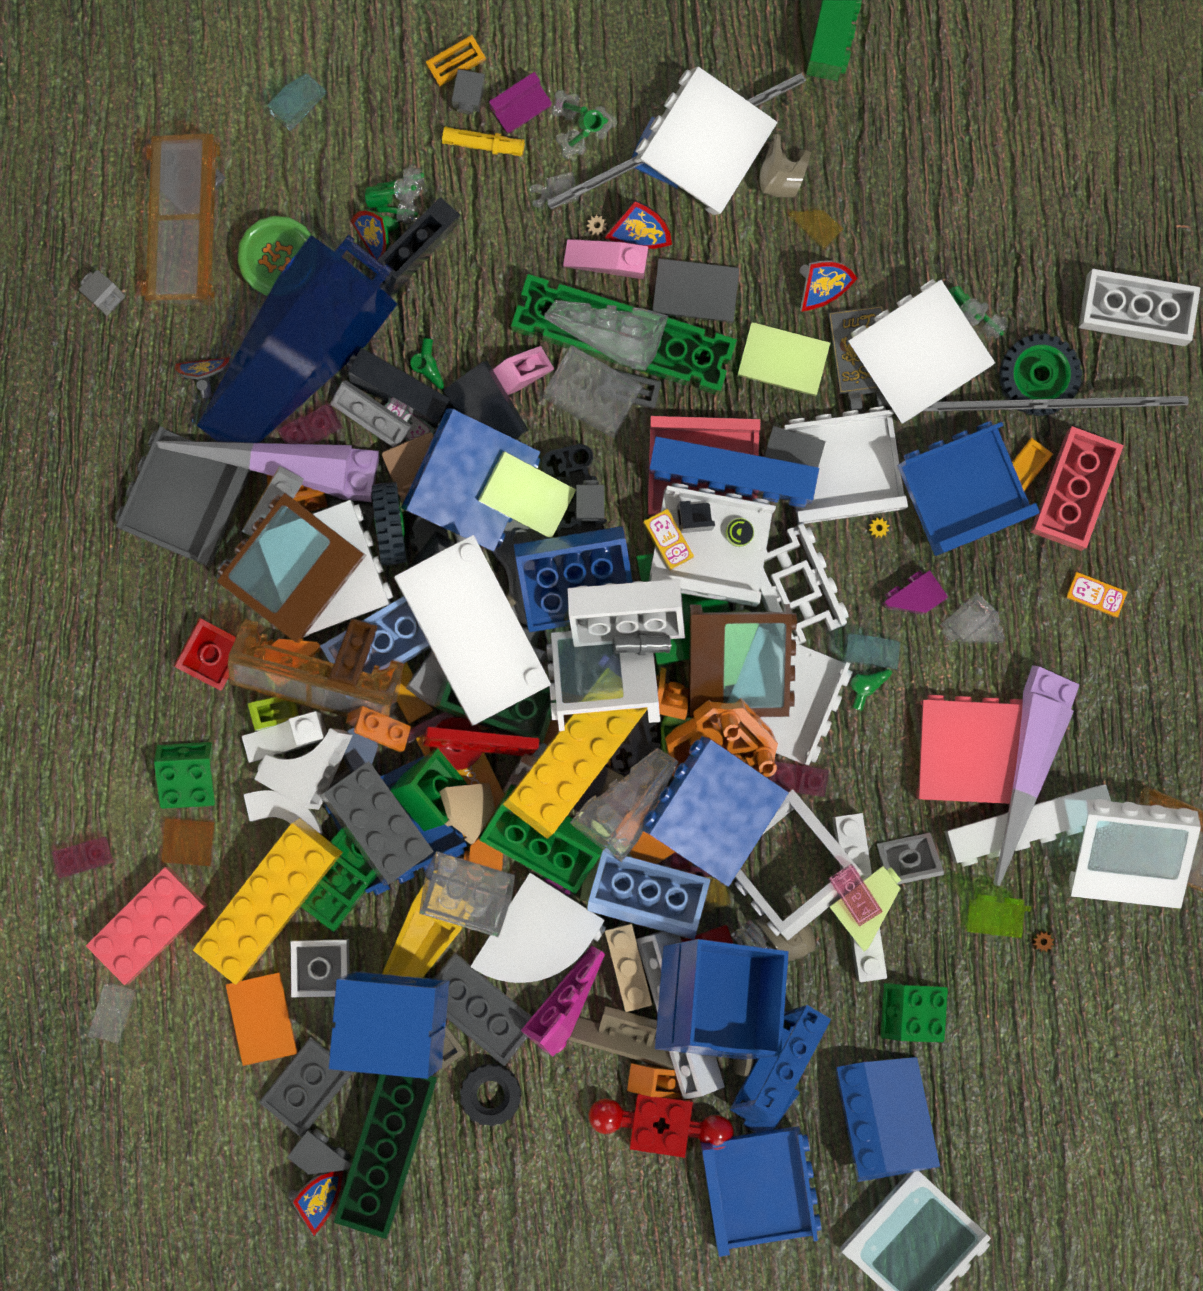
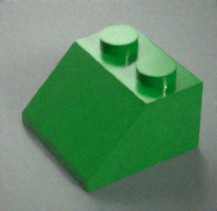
M436 748L404 772L390 791L421 829L427 831L444 825L449 819L440 791L446 787L468 784L442 752Z

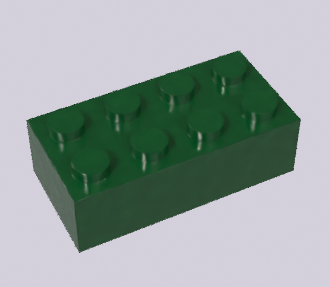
M444 676L434 708L468 720L446 676ZM546 687L477 724L511 736L539 738V744H543L552 718L551 703H556V700H551L550 687Z

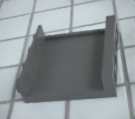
M160 426L158 432L154 431L149 439L148 446L151 448L147 457L143 456L138 464L137 471L140 473L136 482L132 481L127 489L126 496L129 498L125 507L121 506L116 514L115 521L118 522L116 527L211 567L253 470L157 447L156 442L193 441L167 431Z

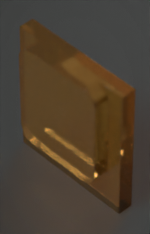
M165 818L161 862L211 866L215 823Z

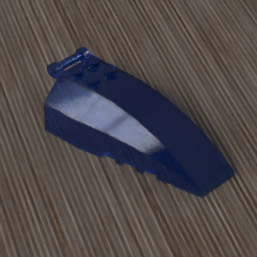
M349 234L335 251L312 235H309L275 278L197 426L217 442L259 443L344 367L353 354L357 355L360 349L367 345L395 309L398 303L379 287L392 268L387 264L382 265L354 242L355 239ZM348 251L377 275L373 280H370L342 257L343 254Z

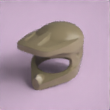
M775 134L761 167L760 189L764 194L774 197L795 198L803 181L811 152L800 150L798 153L799 161L791 162L787 159L786 153L782 152L780 146L781 135Z
M789 895L783 897L787 915L783 916V921L798 909ZM766 915L755 920L772 949L789 951L788 962L803 958L810 952L815 951V936L809 924L787 940L781 933L778 936L774 934L767 925L769 918Z

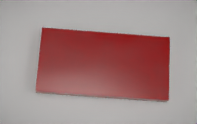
M428 727L423 735L422 745L523 756L525 753L533 755L539 748V738Z

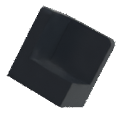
M680 501L678 503L677 515L681 533L712 531L714 529L715 521H712L709 503L691 504V501Z

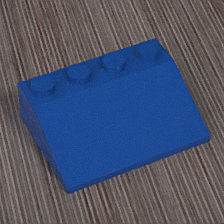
M623 526L514 544L529 632L570 626L568 588L602 586L609 583H633Z
M917 1057L862 1062L836 1068V1077L858 1182L940 1167Z

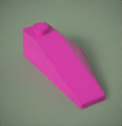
M593 946L586 951L521 1030L538 1047L552 1057L566 1046L567 1039L572 1034L605 956L601 950Z

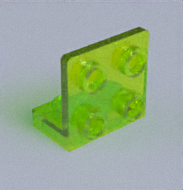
M977 894L976 899H969L966 932L1022 938L1024 912H1031V906L1024 905L1025 900L1004 897V903L997 902V896Z

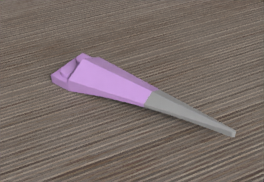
M156 442L157 447L161 449L207 458L274 476L278 467L281 466L304 478L303 486L344 500L372 501V485H375L379 451L352 449L351 445Z
M1032 665L1023 691L1017 763L1004 838L993 881L996 886H999L1003 880L1074 712L1071 708L1079 688V684Z

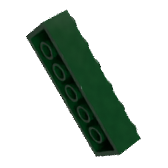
M380 1074L333 1223L380 1238H388L439 1075L433 1074L428 1079Z

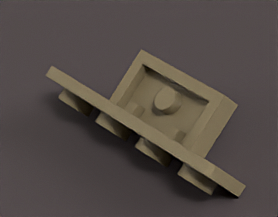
M605 1006L601 1023L578 1017L572 1034L568 1038L569 1041L664 1068L674 1069L669 1051L655 1049L656 1039L654 1037L657 1021L644 1016Z

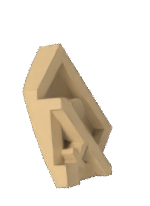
M490 784L446 787L440 791L444 808L449 818L445 825L455 827L466 836L464 840L473 844L495 811Z

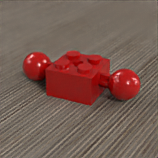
M637 1094L635 1110L631 1112L622 1110V1107L616 1101L604 1098L596 1101L591 1106L588 1114L591 1127L601 1134L614 1133L620 1127L631 1128L630 1150L685 1158L688 1137L698 1138L700 1142L718 1146L723 1144L724 1141L731 1139L734 1135L732 1124L721 1115L708 1116L702 1122L691 1121L692 1099L683 1100L681 1098L650 1097ZM660 1118H664L665 1123L669 1124L668 1127L663 1128V1131H658L657 1126L653 1125L654 1122H659ZM718 1147V1148H713V1149H714V1150H719V1149H722V1148H724V1147Z

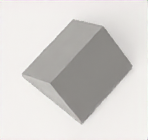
M931 833L877 844L881 867L884 866L886 870L890 867L893 868L901 879L897 884L944 875Z

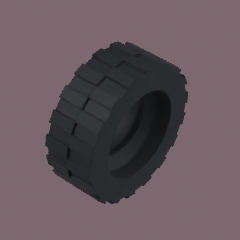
M494 1063L483 1064L473 1069L466 1076L460 1090V1102L466 1115L472 1121L478 1122L479 1125H489V1127L501 1125L510 1120L519 1108L521 1101L520 1083L516 1079L515 1074L506 1067ZM487 1081L499 1083L504 1090V1100L496 1108H485L478 1101L477 1091Z

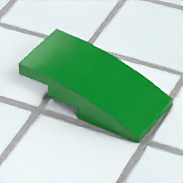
M343 828L331 841L343 853L300 906V908L333 933L339 928L365 894V890L371 886L377 877Z

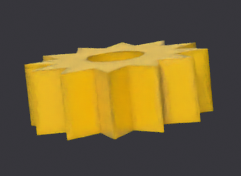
M876 518V521L871 520L872 524H869L871 529L868 530L872 532L871 536L875 535V539L878 536L881 539L883 535L887 536L886 532H889L887 528L890 526L886 525L887 521L883 522V518L881 520ZM877 525H880L882 527L881 531H878L876 529Z

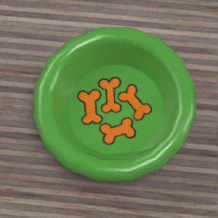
M271 216L258 220L246 230L239 243L237 261L242 276L253 289L266 296L283 298L300 292L310 284L318 269L319 251L315 238L303 224L290 217Z

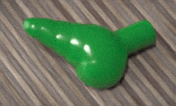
M423 338L421 353L415 354L411 358V368L414 372L421 373L429 379L437 388L443 389V379L437 362L431 355L433 340Z
M886 669L873 674H857L851 680V688L856 692L852 708L862 711L867 696L872 695L892 675V670Z

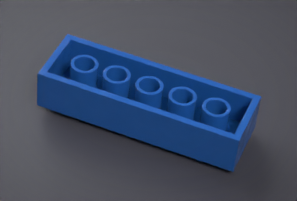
M656 437L649 470L650 474H654V479L670 482L671 478L681 479V484L691 487H697L698 483L709 485L708 489L717 492H724L725 488L736 490L735 494L751 498L752 493L762 495V499L769 502L778 503L780 498L789 500V505L805 508L806 504H811L814 500L820 468Z

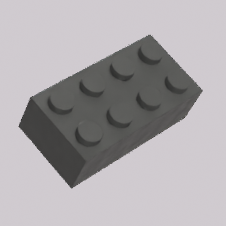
M369 761L320 795L384 886L396 880L434 852Z

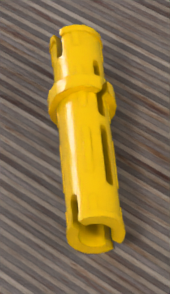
M446 126L442 136V144L491 151L494 155L503 153L522 157L525 146L524 139L501 136V133H495V135Z

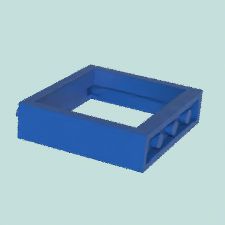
M808 1005L784 1012V1020L789 1022L791 1026L789 1030L783 1028L781 1053L778 1057L756 1059L750 1070V1075L744 1081L730 1108L732 1112L753 1124L779 1119L831 1021L830 1018Z

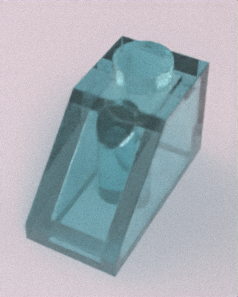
M306 73L286 85L267 106L270 113L291 131L321 100L327 91Z
M848 634L845 640L843 663L848 662L856 665L897 670L901 642L873 636Z

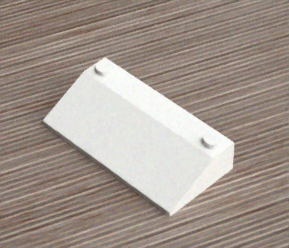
M474 535L394 577L471 726L551 685Z

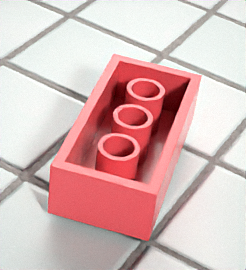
M1073 426L1066 431L1039 506L1040 513L1036 515L1030 533L1079 551L1086 549L1124 445Z
M164 867L86 947L124 985L130 984L208 905L170 867Z

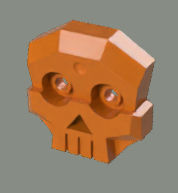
M742 698L735 703H718L708 700L693 712L694 718L679 725L665 737L669 766L673 777L677 767L681 763H685L689 757V750L696 740H700L701 736L711 739L765 777L774 775L777 770L774 760L778 742L773 731Z

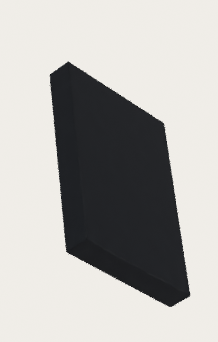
M483 361L444 389L454 409L515 440L529 431L488 361Z

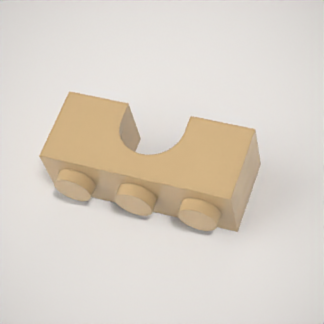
M632 924L606 929L605 934L625 1012L651 1006L652 1001Z

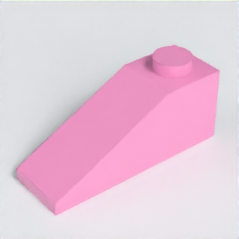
M567 239L563 267L644 279L648 246L622 242Z

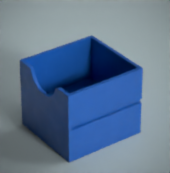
M700 939L663 946L655 1049L741 1060L778 1057L782 1050L789 951Z
M355 971L336 980L333 1022H336V1024L332 1028L329 1069L428 1079L442 1068L450 980Z

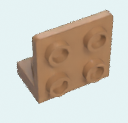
M431 432L382 452V457L392 480L397 483L398 494L402 503L433 439Z

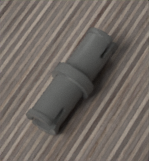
M639 633L638 636H614L613 638L614 654L638 653V655H646V653H670L671 650L669 635L646 636L645 633Z

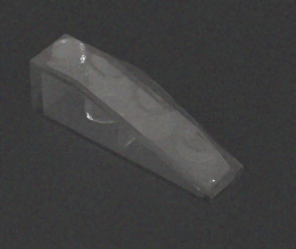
M557 300L545 313L546 320L620 364L641 370H646L655 358L668 315L643 308H633L632 312L616 311V306L607 305V309H593L588 303Z

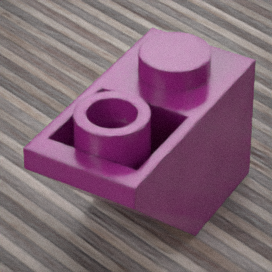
M920 570L907 579L910 583L902 590L897 586L885 594L887 600L882 604L888 609L924 615L947 599L948 596L930 570L925 574Z

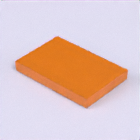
M281 972L243 980L236 985L233 983L226 984L243 1066L298 1053Z

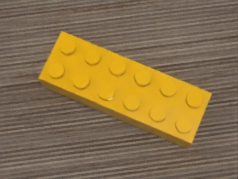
M607 670L601 675L582 702L622 698L624 696L622 680ZM647 707L572 714L564 724L565 731H559L503 805L545 838H549L646 712Z
M298 818L290 824L193 951L233 984H238L253 968L343 852L304 820Z

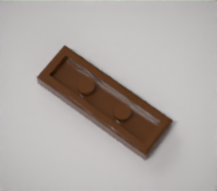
M355 619L350 620L327 686L355 693L378 626Z

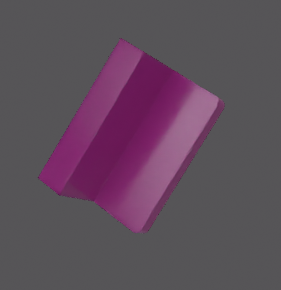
M533 72L490 100L489 105L506 133L510 134L551 107L552 102L542 89L540 79Z

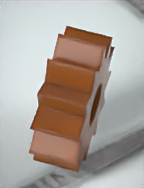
M1041 931L1039 935L1035 934L1036 938H1033L1035 941L1033 945H1036L1035 950L1039 949L1040 952L1044 950L1046 953L1047 949L1052 950L1051 946L1054 945L1052 943L1054 939H1051L1052 934L1047 935V931L1044 934ZM1042 939L1046 940L1045 945L1041 944Z

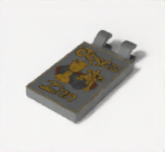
M883 306L828 314L839 395L848 394L850 411H861L862 400L860 395L875 393L877 407H888L889 405L849 343V340L853 338L851 335L853 331L862 325L869 328L876 323L874 318L883 312Z

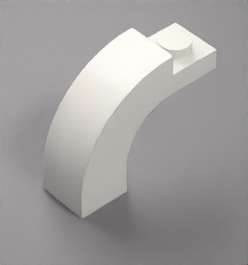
M257 791L244 794L249 820L252 822L270 817H278L291 824L298 818H301L318 833H323L319 820L311 809L299 806L276 791Z

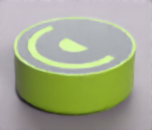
M735 519L726 528V538L735 547L746 546L753 539L754 528L746 519Z

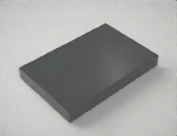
M659 259L652 313L733 323L740 268Z
M313 1037L308 1039L259 1101L261 1105L300 1137L304 1136L354 1073L352 1071L329 1069L330 1051Z

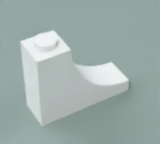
M315 711L290 718L288 721L276 726L244 735L242 739L248 761L251 763L264 759L266 754L276 756L321 743L327 735V730L322 714Z
M330 728L322 742L314 750L302 757L288 760L281 756L266 754L258 766L255 780L303 808L319 810L323 802L320 795L329 789L353 735L345 730Z

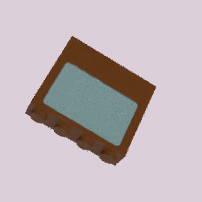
M284 493L282 497L278 494L268 506L271 511L265 519L260 517L253 525L251 530L254 533L249 540L243 539L234 551L237 555L232 562L226 561L217 573L220 576L217 582L294 642L300 643L367 555L292 499L290 495Z
M784 604V612L702 613L701 605H690V718H694L693 712L708 700L718 703H735L740 698L759 717H789L790 707L795 705L794 690H790V682L795 681V665H791V656H796V639H791L792 630L797 629V615L792 613L790 604Z

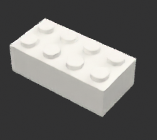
M1092 269L1086 277L1078 328L1186 346L1192 341L1200 287Z
M662 579L650 582L635 581L626 584L609 583L602 586L568 588L569 619L574 647L613 644L614 636H638L639 633H645L646 636L669 635L670 639L685 638L680 579Z

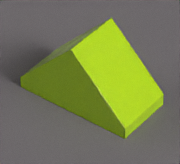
M293 694L248 703L255 731L276 726L288 721L290 718L299 716Z

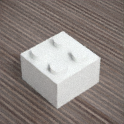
M349 939L291 941V997L335 996L336 980L350 973Z

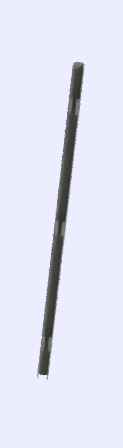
M802 73L747 101L756 107L806 82ZM634 157L548 200V206L552 210L645 162L637 163L634 161L636 158Z
M1188 396L936 402L922 412L1185 406L1189 402Z

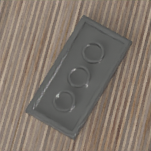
M454 953L433 978L450 980L446 1018L505 1066L528 1038L521 1030L532 1016L482 974L471 968V965L458 954Z

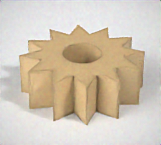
M597 214L595 218L591 216V220H587L589 224L586 227L590 228L588 232H592V236L594 234L599 236V233L603 235V231H607L605 227L608 226L605 223L606 219H602V216L598 218ZM599 223L600 227L595 228L594 224Z

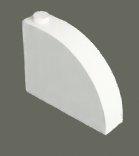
M529 873L474 960L471 968L488 977L505 982L526 983L549 978L574 963L584 953L593 939L598 942L606 929L602 925L605 920L597 914L587 911L586 907L534 874Z

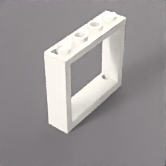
M793 789L785 798L764 833L795 809L842 867L848 870L844 872L846 873L843 875L844 878L840 877L841 875L837 876L784 921L780 919L742 870H739L735 876L738 881L734 884L744 896L748 893L752 896L754 901L750 904L760 916L764 913L768 916L770 921L767 925L774 934L778 936L781 933L787 940L792 938L848 892L846 888L850 890L853 887V884L848 882H853L855 886L859 883V880L861 881L865 878L857 865Z

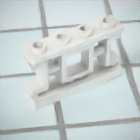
M803 523L786 531L790 544L771 552L766 550L764 562L777 557L783 570L771 575L770 578L774 585L771 587L763 568L759 592H762L761 600L767 612H782L779 605L780 602L783 608L784 604H790L791 609L799 606L805 620L797 623V629L794 630L796 636L793 637V634L791 636V639H796V646L806 642L802 628L824 619L829 631L844 626L847 623L845 618L849 617L843 602L838 603L834 593H837V588L831 577L827 578L823 568H826V563L820 552L816 553L812 543H815L814 535L809 527L805 528ZM796 536H799L813 570L810 569L807 560L793 566L787 552L800 546ZM803 570L812 594L790 603L780 579ZM819 585L823 590L835 620L832 619L829 610L815 616L809 602L822 596ZM772 623L783 647L784 623Z

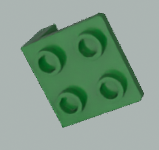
M212 742L157 745L154 766L160 808L215 805L211 770Z
M884 983L881 1038L911 1042H944L948 988Z

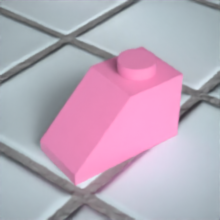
M539 346L507 358L494 368L493 371L509 395L554 370V367L542 347Z

